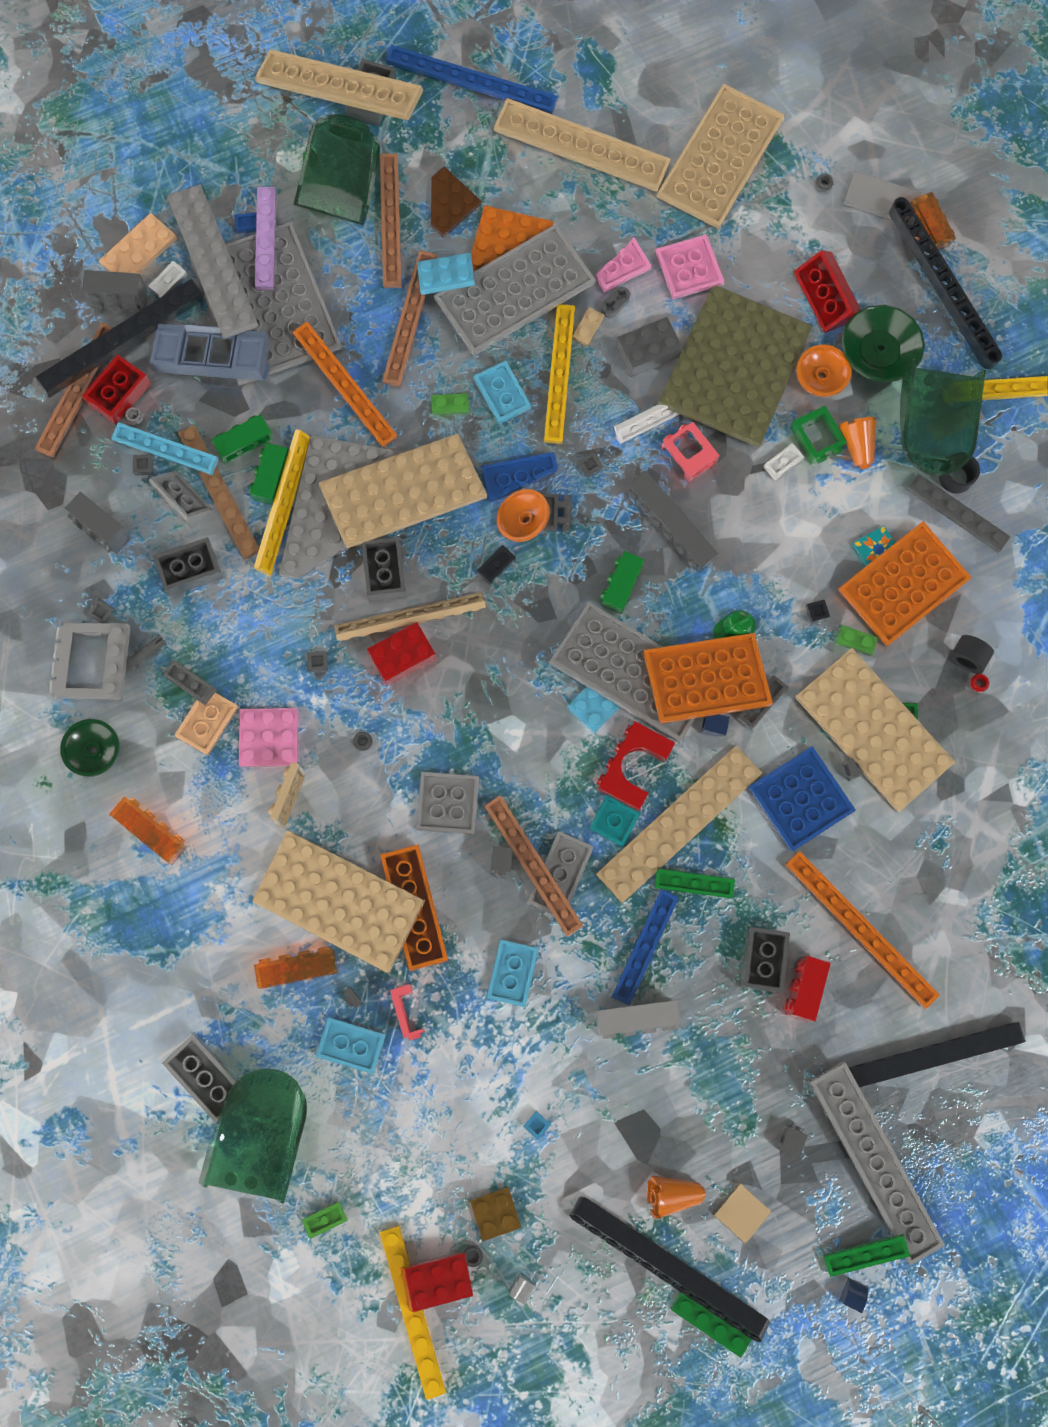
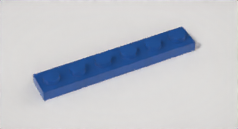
M662 889L660 890L611 996L612 998L630 1006L679 897Z

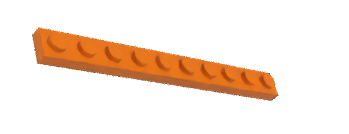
M800 851L785 864L924 1009H927L940 996Z

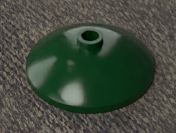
M85 719L73 724L65 732L60 744L61 758L66 767L73 773L84 777H94L107 772L115 764L120 752V742L115 730L107 723L97 719ZM93 747H96L95 753H91Z

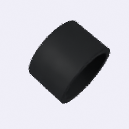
M953 454L939 471V481L942 487L955 494L967 491L980 475L979 463L970 454ZM951 467L963 469L967 475L966 483H959L953 480L949 475L948 469Z
M962 635L950 658L960 668L971 673L982 674L992 658L994 650L988 643L975 636Z

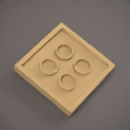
M291 762L290 766L285 768L283 774L285 780L283 785L280 784L276 791L278 798L276 803H272L269 809L270 819L282 828H285L306 776L300 765Z

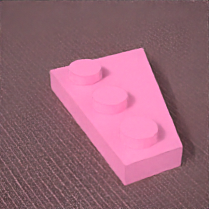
M633 237L629 244L622 248L618 255L596 274L595 278L603 292H606L651 270L652 266Z

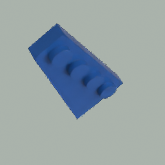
M554 452L481 466L489 503L558 472Z

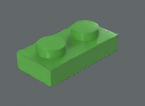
M468 393L431 395L433 415L469 413Z
M842 625L835 644L848 649L853 648L857 652L872 656L878 637Z
M340 1201L302 1219L309 1239L348 1221Z

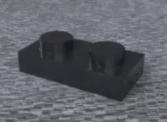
M502 545L477 570V573L491 585L516 560V556Z

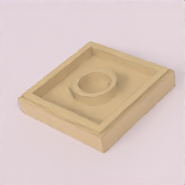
M739 1183L713 1215L746 1244L770 1215L771 1211Z

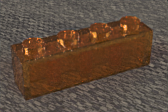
M124 796L109 815L167 863L173 865L187 849V846L183 844L186 840L177 833L172 835L169 832L171 828L164 822H156L154 820L156 816L148 809L145 812L140 809L139 806L141 804L136 799L131 797L129 800Z
M329 946L318 948V952L310 953V950L301 951L295 957H291L290 954L278 956L279 960L271 961V958L261 959L259 964L254 965L258 989L339 974L335 950L330 949Z

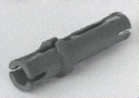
M160 634L134 655L127 657L125 675L133 669L139 668V664L167 644Z

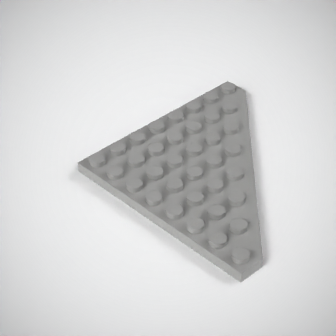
M311 435L279 572L280 577L299 580L312 569L315 570L326 563L334 555H338L348 549L343 542L319 487V482L404 452Z

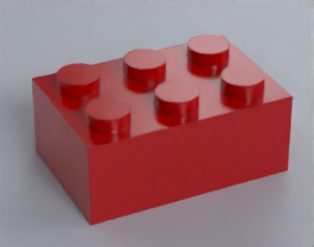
M117 354L82 397L88 406L117 425L125 416L126 411L136 403L151 383L145 373Z
M418 622L367 648L368 655L386 686L437 660L436 653Z
M811 956L800 957L799 960H796L793 969L796 974L794 979H791L788 988L791 991L789 999L786 998L783 1010H786L785 1015L806 1022H816L831 965L830 962Z
M456 1252L400 1267L408 1309L411 1312L421 1311L473 1296L466 1257L463 1252Z

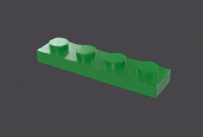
M657 868L654 887L656 889L733 899L735 878Z
M904 1234L823 1254L830 1277L910 1257Z
M681 1292L670 1308L677 1315L740 1358L752 1340Z

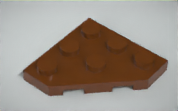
M444 166L431 177V227L442 238H445L482 205V201Z

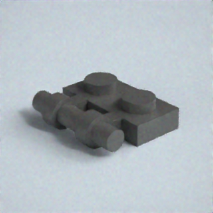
M541 493L546 498L550 508L548 522L542 531L557 532V525H562V532L569 533L570 526L572 525L570 513L573 509L571 496L565 495L564 501H558V494ZM558 509L563 510V517H558Z

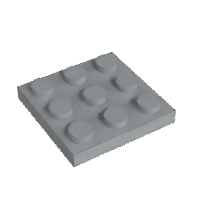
M421 772L416 830L475 835L479 776Z

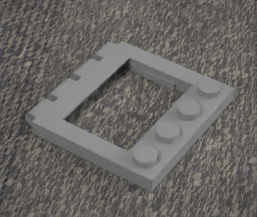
M63 623V627H57L56 641H61V643H55L53 659L59 661L52 664L51 677L56 678V680L50 681L49 694L54 695L57 699L122 700L131 625L118 623ZM73 634H83L85 636L108 635L102 689L66 688Z

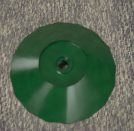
M888 305L868 306L855 313L845 325L842 337L844 356L852 368L865 378L882 383L899 381L912 374L921 363L925 349L923 332L915 319L902 309Z

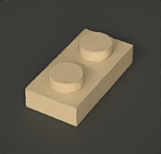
M589 307L574 332L572 340L589 347L605 315Z

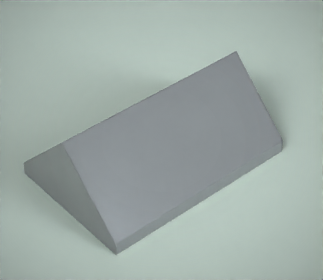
M177 471L149 479L154 490L191 529L212 511V508Z

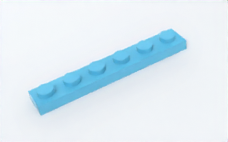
M119 422L111 438L120 444L209 475H213L219 460L217 456Z

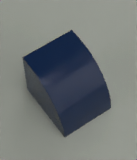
M720 714L703 717L700 733L710 736H726L730 717Z
M848 1277L839 1301L863 1313L868 1298V1287Z

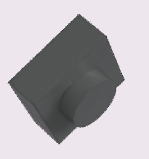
M594 452L580 459L577 463L587 478L603 469V465Z
M152 454L133 455L134 475H153Z
M97 598L87 615L100 623H107L115 608Z
M326 651L307 653L309 673L328 671Z
M854 758L842 763L848 781L860 777V766L855 762Z
M349 987L343 992L346 995L344 1000L351 1008L353 1006L359 1008L364 1004L352 988Z

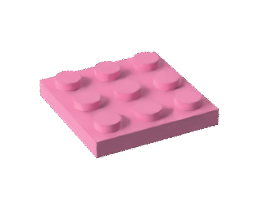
M707 234L656 249L655 253L672 299L708 290L712 286L724 285V279Z
M240 709L239 767L290 766L291 762L298 764L299 709Z

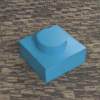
M537 1111L523 1125L537 1140L551 1126Z

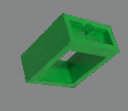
M822 406L794 420L790 426L792 433L811 465L816 462L820 464L832 454L836 456L844 451L843 448L847 441L826 406ZM823 420L836 443L816 452L804 429Z

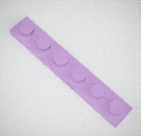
M257 187L256 290H274L276 187Z

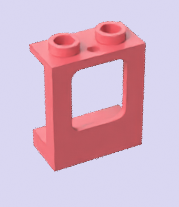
M694 422L688 425L684 424L678 429L677 433L666 436L663 439L664 442L661 448L662 450L667 449L685 472L684 478L687 482L717 463L720 456ZM691 432L701 444L703 450L690 459H686L674 443Z
M409 984L390 990L403 1038L408 1037L410 1041L422 1037L421 1033L425 1032L424 1029L411 1032L401 998L414 993L412 985Z

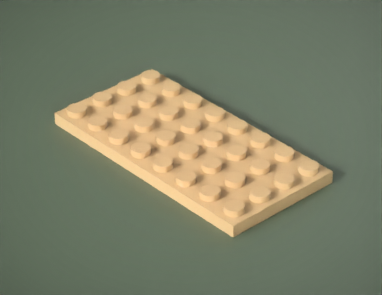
M723 84L658 191L657 198L720 229L782 124L785 115Z
M458 434L319 482V487L346 548L359 545L487 498V493Z
M853 648L847 651L795 696L850 759L854 758L855 762L859 764L861 772L897 812L905 808L955 763L951 756Z
M287 830L252 902L386 973H390L425 900Z

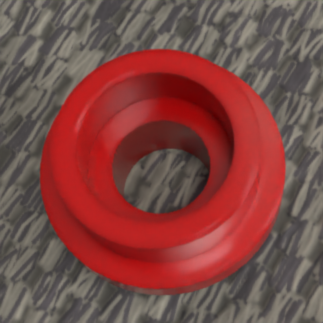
M975 674L970 679V686L976 692H984L989 687V679L984 674ZM980 681L982 686H978L976 682Z

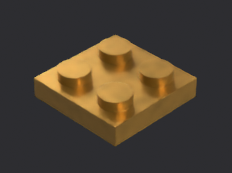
M509 1187L470 1200L482 1241L522 1228Z

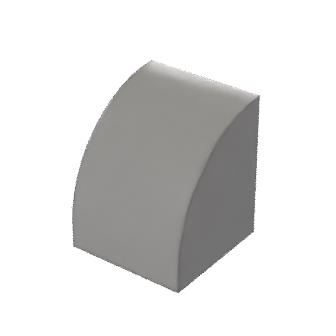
M520 1273L509 1290V1296L526 1304L536 1289L537 1284Z

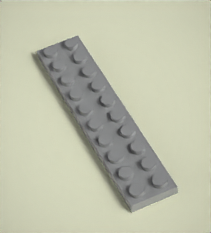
M201 184L168 195V201L223 339L259 327Z
M843 1061L810 1080L809 1083L892 1236L904 1234L910 1257L905 1258L907 1263L911 1266L945 1246L846 1062Z

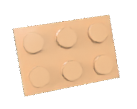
M217 693L212 696L206 705L196 700L174 736L209 756L239 706Z

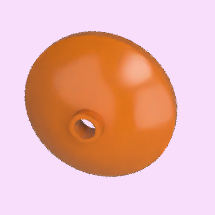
M816 345L810 347L801 355L797 363L796 373L801 386L807 392L819 397H831L839 394L847 387L851 379L852 369L841 350L830 345Z
M523 489L512 493L502 502L497 512L496 522L500 533L508 540L514 542H524L533 539L541 533L548 522L550 515L549 504L541 493L532 489Z

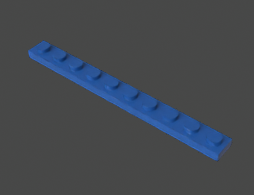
M391 45L386 58V64L505 101L509 98L549 114H553L557 103V95Z

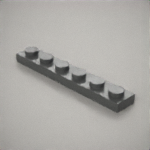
M919 473L907 488V491L997 553L1003 549L1011 537Z

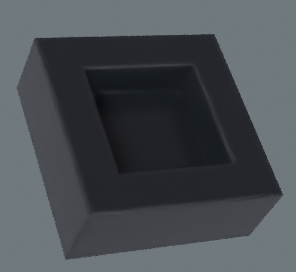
M825 599L806 604L805 607L811 623L830 618Z

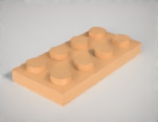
M150 213L107 252L99 262L109 272L140 274L177 240V236Z

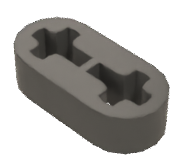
M618 287L602 303V314L608 318L614 317L629 302L630 291L626 287ZM619 294H620V295L625 294V298L621 297V298L618 300ZM613 305V311L611 309L606 310L607 306L611 307Z

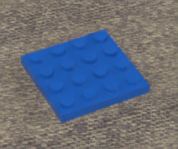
M813 746L748 787L790 852H793L856 811Z

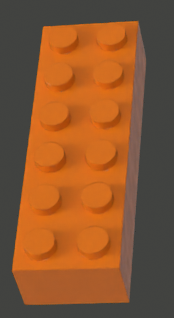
M419 844L380 854L386 880L425 900L403 945L409 971L448 962Z

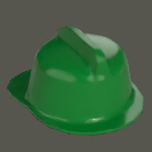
M734 611L715 625L713 631L714 638L754 633L756 627L755 620L746 611Z

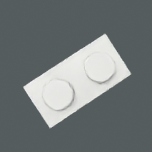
M172 261L148 287L161 298L174 290L187 277V272Z
M792 443L764 464L763 467L774 480H777L802 461L804 456Z

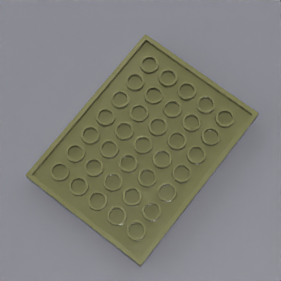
M717 285L712 286L658 404L666 405L671 411L760 448L813 325Z

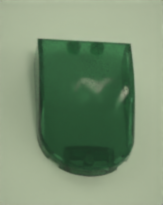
M332 114L322 120L320 118L312 125L293 205L364 226L370 207L380 155L379 140L377 136H374L369 131L370 127L356 118L342 114Z
M912 359L904 366L900 396L901 444L905 456L915 468L929 475L943 476L956 472L971 459L977 444L986 370L982 369L975 376L916 368V359Z
M263 1068L243 1075L234 1083L226 1096L207 1149L198 1182L202 1187L207 1188L210 1185L275 1199L279 1203L284 1204L307 1116L305 1094H303L298 1082L292 1076L280 1070Z

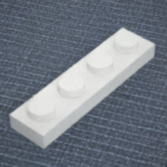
M658 404L614 426L616 438L621 444L679 414L669 410L666 405Z

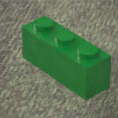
M260 414L250 417L242 424L234 425L231 430L225 433L217 434L211 440L226 465L270 442L274 438Z
M266 443L265 448L261 449L259 456L261 461L254 471V476L256 477L254 483L252 482L249 487V493L253 501L273 505L289 452L288 448Z
M626 551L623 552L622 556L618 555L614 564L617 567L615 573L611 572L607 580L610 583L608 589L604 588L600 599L603 600L601 606L620 614L623 613L645 559Z

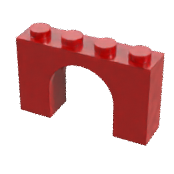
M634 721L633 725L628 724L624 735H626L623 742L619 741L614 751L618 753L615 758L611 757L606 765V768H608L606 775L601 774L596 784L599 785L597 791L609 795L639 812L649 793L626 780L622 773V760L632 752L641 751L665 763L675 742Z

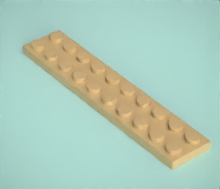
M271 49L255 77L257 83L408 121L423 92L421 85Z
M509 98L506 99L494 125V131L656 192L659 191L671 161L668 157Z
M737 746L733 747L596 873V876L623 903L657 872V868H661L752 784L762 772Z

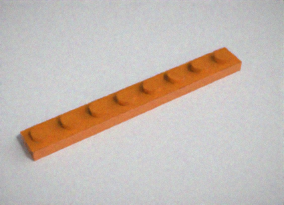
M305 322L294 330L293 335L382 448L398 438V435L311 325Z

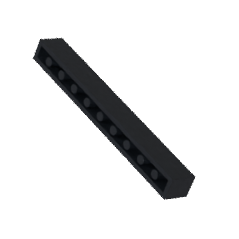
M191 278L37 375V383L48 398L54 396L98 366H101L117 354H120L156 331L158 324H167L202 301V292Z

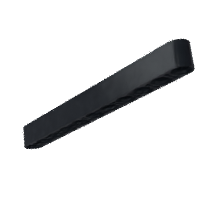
M904 197L895 199L889 210L892 221L981 366L985 369H993L1002 358L1001 350L909 201Z
M1015 1022L848 1068L860 1088L1026 1042L1020 1022Z
M582 1196L578 1198L569 1214L573 1221L748 1338L756 1342H762L770 1324L768 1318L591 1200Z

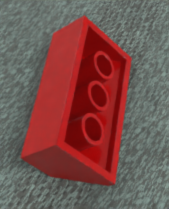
M821 250L794 270L798 282L824 333L846 325L855 313L861 311L832 252Z

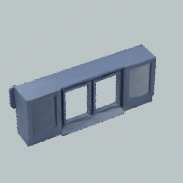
M158 324L150 364L157 373L248 379L265 382L268 379L270 365L267 363L270 340L266 332L249 330L228 337L226 339H233L229 363L217 364L210 363L214 338L223 339L219 327ZM189 336L207 338L203 362L184 361Z

